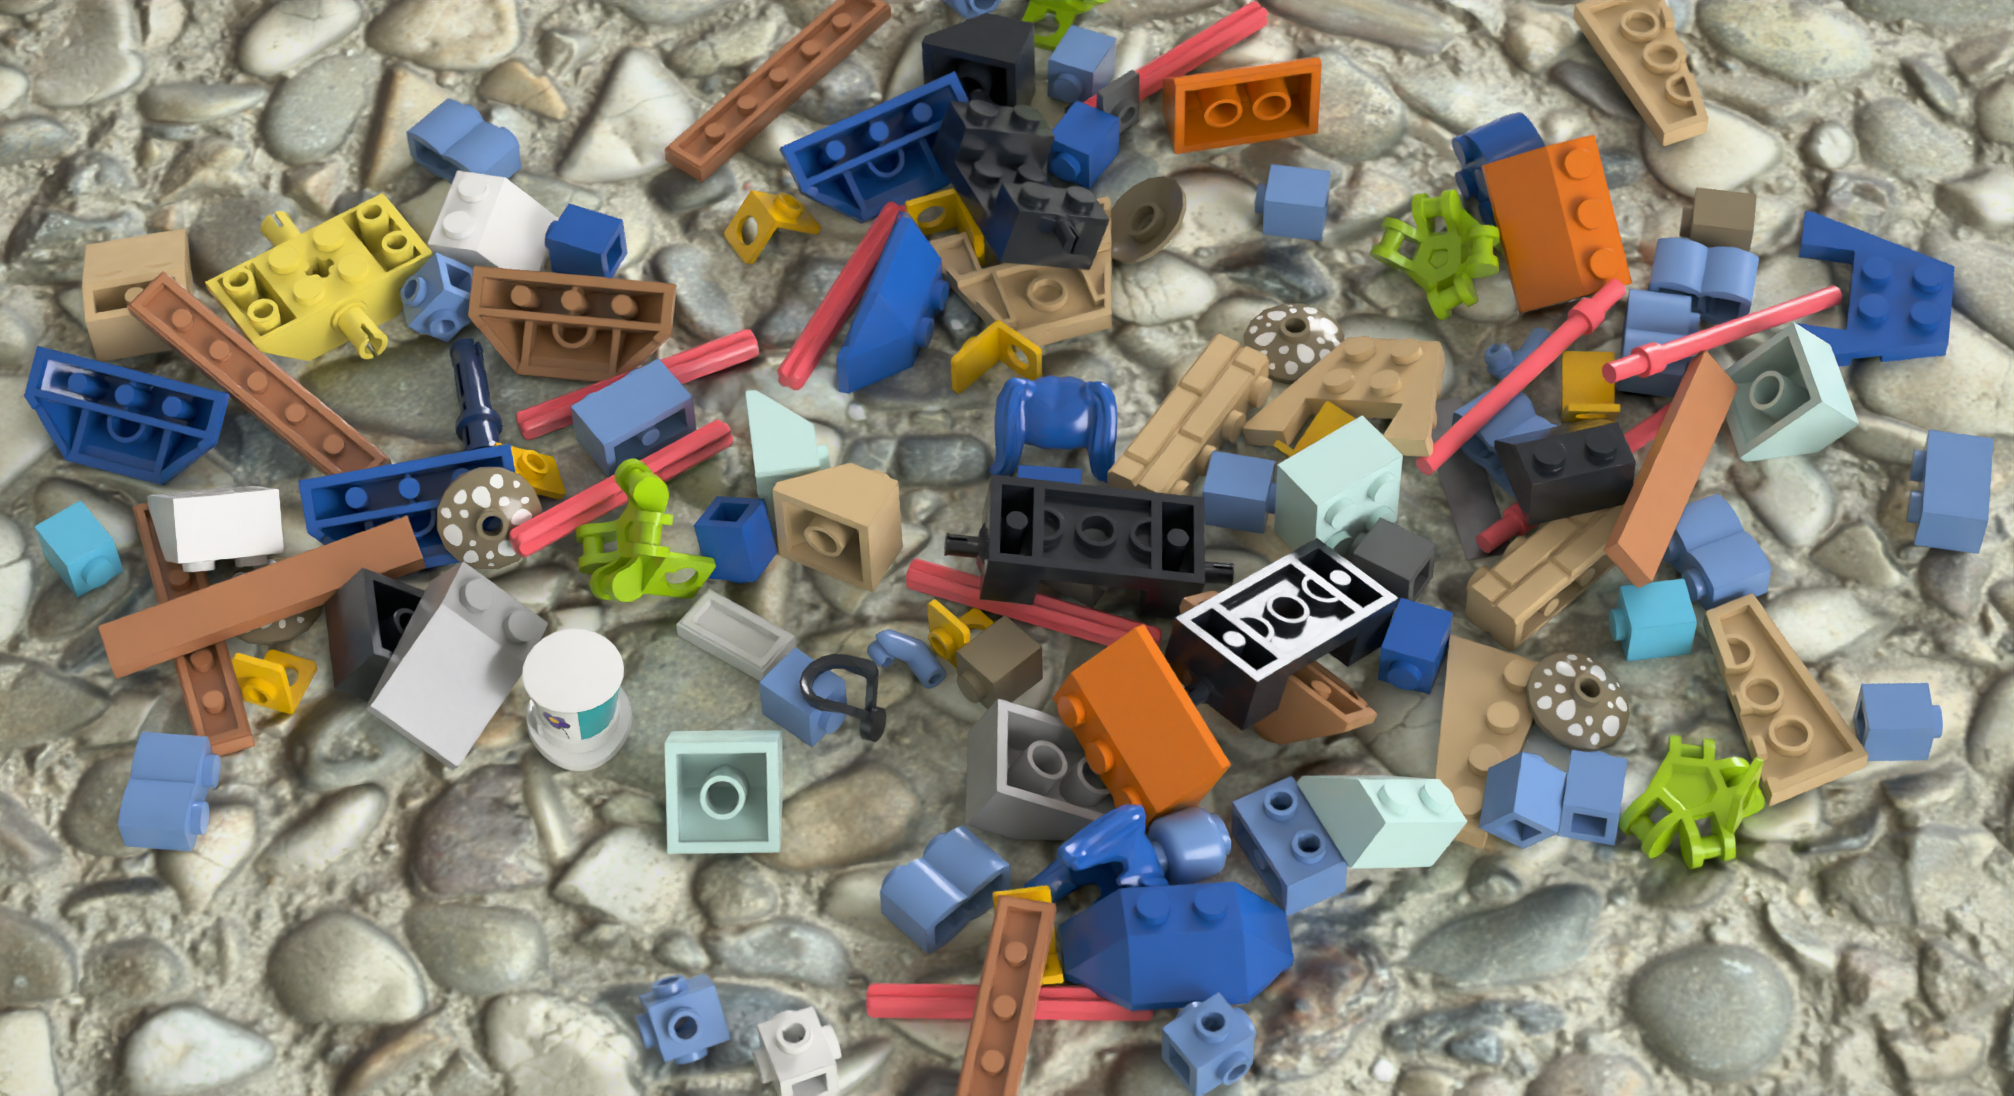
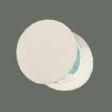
M565 629L554 632L544 637L532 648L523 665L522 680L525 690L531 697L526 713L529 736L535 747L546 759L564 769L587 771L600 767L618 753L630 732L632 724L631 705L627 694L620 687L624 677V664L617 648L604 636L585 629Z

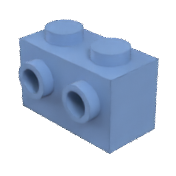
M659 358L642 368L630 371L620 380L597 392L586 395L581 401L570 406L576 440L608 477L615 474L616 469L623 461L628 459L640 461L697 430L692 395Z
M1928 430L1924 450L1914 449L1910 467L1909 480L1919 482L1918 491L1911 490L1906 515V522L1916 523L1914 545L1979 554L1989 520L1994 438Z
M1292 776L1232 802L1231 834L1279 908L1285 911L1286 917L1345 891L1348 864Z

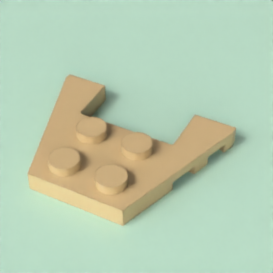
M1109 196L1097 199L1110 221L1090 270L1004 263L983 269L978 262L966 232L929 242L942 259L943 280L949 282V286L988 326L999 319L1039 347L1112 328L1111 200ZM1012 344L1014 353L1022 351L1019 347Z
M1368 336L1348 337L1244 424L1242 431L1247 445L1274 447L1273 445L1278 439L1287 446H1290L1311 414H1318L1325 402L1329 401L1353 417L1363 415L1365 418L1393 419L1383 436L1403 456L1430 457L1433 453L1434 445L1431 437L1432 429H1436L1437 424L1436 398H1440L1445 365V355L1441 342L1419 341L1413 338L1399 340L1370 338Z

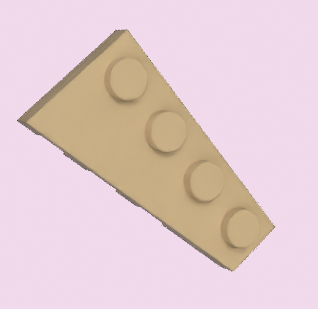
M1588 0L1575 4L1573 19L1662 147L1707 132L1709 118L1694 74L1689 73L1686 64L1687 54L1683 42L1678 40L1674 29L1675 18L1671 7H1667L1665 0Z
M1753 593L1705 611L1703 626L1751 759L1753 761L1755 757L1764 760L1760 783L1769 807L1866 767L1869 754Z
M1450 634L1435 779H1440L1442 784L1451 791L1454 802L1467 820V823L1453 840L1483 849L1489 832L1480 829L1479 823L1488 768L1515 754L1523 752L1535 723L1528 709L1525 688L1530 672L1540 662Z

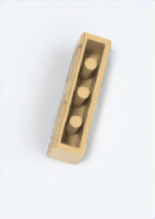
M1220 333L1215 335L1107 472V487L1191 496L1193 483L1199 475L1203 477L1207 475L1212 451L1220 452L1219 449L1226 440L1232 443L1235 442L1242 432L1248 411L1252 406L1260 408L1266 402L1272 388V380L1268 379L1269 359L1266 354L1246 345L1243 348L1239 342Z
M1624 505L1540 523L1539 530L1528 539L1523 536L1517 537L1507 547L1500 562L1491 569L1487 566L1479 568L1469 579L1466 586L1467 601L1465 609L1468 620L1485 633L1487 631L1490 632L1491 637L1509 652L1511 650L1514 651L1616 566L1604 552V547Z

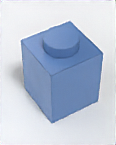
M1071 25L1048 59L1047 96L1072 104L1076 100L1084 102L1096 95L1100 89L1107 86L1115 75L1116 38Z
M1271 164L1267 184L1258 183L1255 200V213L1263 214V235L1322 241L1329 204L1331 171Z
M1212 451L1202 493L1204 498L1205 525L1264 534L1268 515L1275 514L1277 483L1274 482L1275 460Z
M795 647L759 681L762 713L813 747L826 733L831 734L835 732L844 722L846 714L820 711L811 707L805 701L799 682L802 672L815 660ZM830 670L817 677L812 687L813 692L817 696L847 704L844 679Z
M1929 683L1861 684L1853 718L1857 739L1869 754L1867 761L1928 760L1934 738H1941L1943 731L1942 710L1940 705H1932Z
M1571 750L1558 836L1615 845L1627 758L1610 756L1600 751L1583 752Z
M1525 752L1515 754L1489 767L1479 828L1523 849L1558 834L1567 773L1547 764L1541 756Z

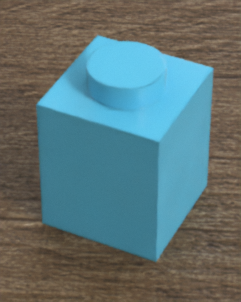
M81 500L34 526L45 559L77 598L94 588L103 586L111 578L123 572L113 538Z
M1685 579L1651 582L1640 588L1633 584L1620 586L1617 607L1609 610V628L1613 641H1621L1626 662L1691 654L1697 620Z

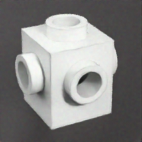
M813 1006L799 1011L788 1010L780 1012L769 1021L757 1025L760 1048L752 1050V1057L762 1084L772 1081L777 1096H832L839 1093L835 1060L841 1058L840 1047L832 1026L829 1024L821 1027Z

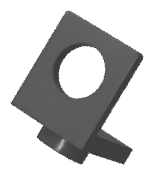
M1134 70L1125 73L1100 89L1096 94V108L1119 118V134L1139 122L1140 75ZM1074 103L1070 104L1065 108V114Z

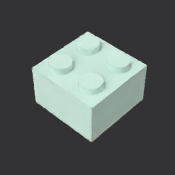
M1362 415L1277 464L1274 531L1293 551L1318 538L1342 557L1347 556L1356 537L1361 532L1368 534L1380 517L1391 523L1397 522L1403 455Z

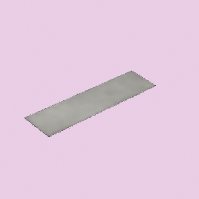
M1462 397L1436 400L1437 424L1436 429H1432L1431 434L1433 444L1452 427L1453 413L1464 406ZM1458 449L1437 470L1466 560L1504 555L1505 550L1510 545L1509 539L1490 553L1482 551L1476 542L1478 534L1502 517L1485 467L1478 465L1461 449Z

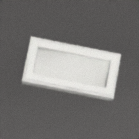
M708 589L676 624L678 636L758 681L765 677L796 647L794 635L711 589Z

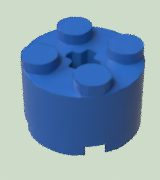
M1521 112L1504 115L1452 139L1454 153L1462 170L1455 173L1457 186L1465 199L1476 198L1484 225L1497 227L1481 166L1545 146L1535 126Z

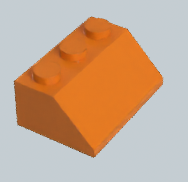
M1320 57L1278 61L1163 79V116L1174 155L1318 133L1322 72Z
M1594 134L1544 146L1481 166L1496 226L1500 231V242L1519 314L1595 295L1611 279L1619 280L1624 286L1632 284Z
M1144 624L1135 627L1073 670L1053 697L1062 722L1071 728L1085 751L1086 760L1090 768L1096 774H1099L1112 795L1115 808L1123 805H1141L1144 808L1146 814L1145 834L1148 833L1150 825L1157 818L1189 806H1198L1231 765Z

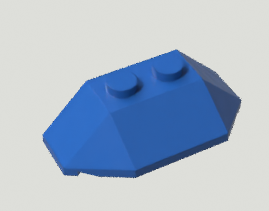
M954 71L780 147L779 150L801 195L863 224L876 218L888 202L893 201L898 205H905V202L908 200L926 196L950 184V180L932 153V148L949 102H970Z
M898 211L895 223L862 301L837 355L839 392L850 394L913 367L920 348H928L934 330L933 317L936 310L943 311L949 293V282L944 281L942 278V259L908 212Z
M37 346L24 397L31 408L35 409L43 426L66 461L166 485L217 445L230 394Z
M511 444L298 480L307 533L323 545H327L408 516L426 565L424 569L461 563L445 549L437 530V506L445 489L463 473L479 467H502L515 472ZM489 516L483 521L482 528L486 531L497 530L501 525V519L497 516Z
M1236 882L1120 888L1061 923L1058 929L1065 979L1076 985L1083 984L1097 995L1130 1011L1184 1008L1195 1001L1202 1003L1217 993H1220L1230 1005L1247 1004L1268 987L1281 972L1284 973L1293 966L1294 962L1285 911Z

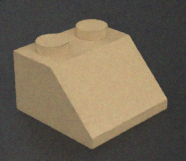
M847 463L777 482L772 489L779 556L873 593L903 548L898 481L879 470H868L856 464Z

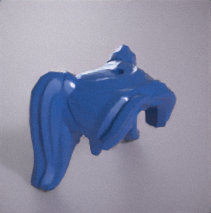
M1051 375L1039 377L1033 381L1014 377L1006 381L996 400L994 417L996 455L995 461L989 468L991 474L1011 475L1020 462L1024 444L1033 445L1041 449L1070 450L1085 448L1088 452L1091 473L1098 481L1107 483V472L1115 464L1118 422L1116 399L1109 385L1102 381L1085 382L1073 376L1056 377Z
M1123 805L1096 819L1062 844L1056 854L1058 858L1042 872L1026 882L1024 888L1048 885L1051 891L1052 903H1055L1083 886L1094 885L1101 891V896L1093 902L1095 904L1120 888L1167 886L1169 883L1165 879V872L1160 866L1154 847L1144 833L1146 827L1144 808L1141 805Z

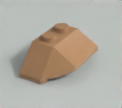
M473 266L468 317L481 330L516 374L598 383L638 368L671 337L677 285L672 283Z
M1212 590L1183 598L1179 606L1181 614L1217 595L1218 592ZM1314 661L1288 677L1278 710L1256 722L1253 726L1255 732L1261 738L1278 745H1284L1343 733L1374 722L1377 713L1368 706L1367 702L1357 691L1319 662Z

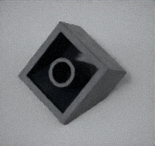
M985 13L926 35L922 41L924 85L955 71L967 98L975 89H981V92L985 89L993 103L998 106H1030L1036 93L1034 23Z
M1592 418L1494 440L1495 451L1528 526L1624 505L1633 487L1636 460L1616 421Z
M362 568L324 603L334 689L367 701L370 700L425 592L424 590Z

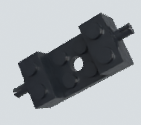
M981 89L972 91L968 97L970 103L950 101L933 145L932 153L999 261L1003 263L1090 270L1110 219L1092 191L1078 186H1071L1068 189L1054 188L1043 172V167L1055 136L1041 113L1027 105H1016L1014 107L998 106L993 103L985 89L982 92Z
M991 474L982 513V527L978 537L946 532L944 543V556L976 558V564L980 571L979 599L1033 605L1039 580H1051L1140 590V616L1175 620L1176 617L1181 615L1179 606L1183 598L1201 594L1205 583L1232 586L1234 580V563L1205 561V512L1203 497ZM1097 529L1104 532L1109 539L1103 542H1096L1087 538L1083 531Z
M1315 538L1176 617L1164 657L1180 683L1185 686L1184 689L1195 707L1207 703L1243 731L1278 710L1288 677L1327 653L1349 667L1379 649L1386 636L1398 597L1321 540Z

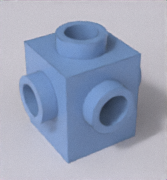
M436 252L399 289L407 327L420 334H427L448 343L464 326H467L471 322V319L468 317L473 267Z
M705 973L685 980L684 975H673L660 979L651 985L652 992L639 996L644 1012L635 1016L640 1038L644 1048L655 1047L656 1052L664 1062L673 1060L675 1064L690 1063L707 1055L708 1047L731 1040L715 984Z
M1217 993L1202 1003L1200 1001L1190 1003L1177 1014L1172 1022L1162 1027L1161 1058L1193 1096H1203L1222 1083L1229 1085L1238 1081L1247 1073L1253 1064L1256 1031L1251 1019L1240 1007L1233 1009L1224 997Z

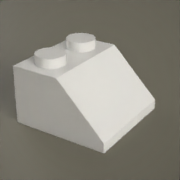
M457 171L428 241V247L433 252V255L437 252L470 267L484 266L542 272L549 255L548 249L545 248V235L551 222L554 220L558 221L559 218L505 177Z
M247 485L147 495L148 508L165 561L182 563L183 572L214 570L215 560L235 558V566L237 567L268 564L267 555L284 553L279 489Z

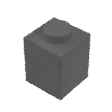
M1380 517L1368 534L1361 532L1356 537L1350 548L1348 561L1398 597L1395 606L1397 608L1400 598L1415 602L1433 578L1436 544Z

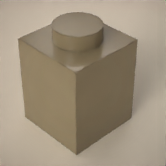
M1696 187L1693 208L1683 206L1679 237H1688L1689 240L1698 242L1708 248L1737 247L1750 252L1754 232L1757 194Z
M1006 615L956 651L958 674L956 681L959 689L969 701L973 703L980 702L987 709L997 699L1012 703L1043 679L1042 646Z

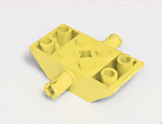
M381 193L304 233L299 231L286 212H274L275 217L282 224L281 227L278 226L269 214L262 221L260 231L274 248L205 282L209 292L245 338L263 353L311 361L350 341L361 358L372 359L374 358L373 353L366 344L369 343L377 355H380L386 349L388 338L377 326L399 315L403 309L399 289L411 275H414L433 256V252L388 198Z

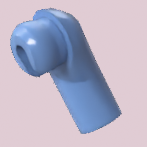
M1534 328L1520 350L1511 351L1510 347L1505 343H1502L1500 347L1496 343L1491 345L1484 354V361L1488 365L1487 371L1495 378L1503 380L1552 334L1543 328Z
M887 629L875 635L876 640L867 648V653L871 660L883 668L889 667L895 658L905 662L926 689L938 686L946 677L945 669L927 645L920 639Z

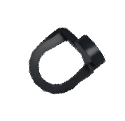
M830 654L811 662L802 672L799 682L805 701L811 707L820 711L841 713L860 719L861 738L872 742L879 741L886 725V711L884 708L876 706L879 679L877 665L871 660L846 654ZM832 669H844L865 677L867 680L865 709L817 696L812 690L814 681L819 675Z

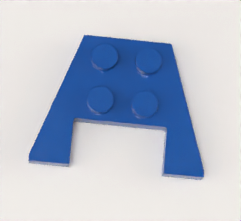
M1805 211L1799 257L1851 264L1852 269L1845 330L1796 324L1831 345L1838 367L1850 366L1851 359L1879 356L1881 362L1945 356L1949 343L1955 266L1815 212Z

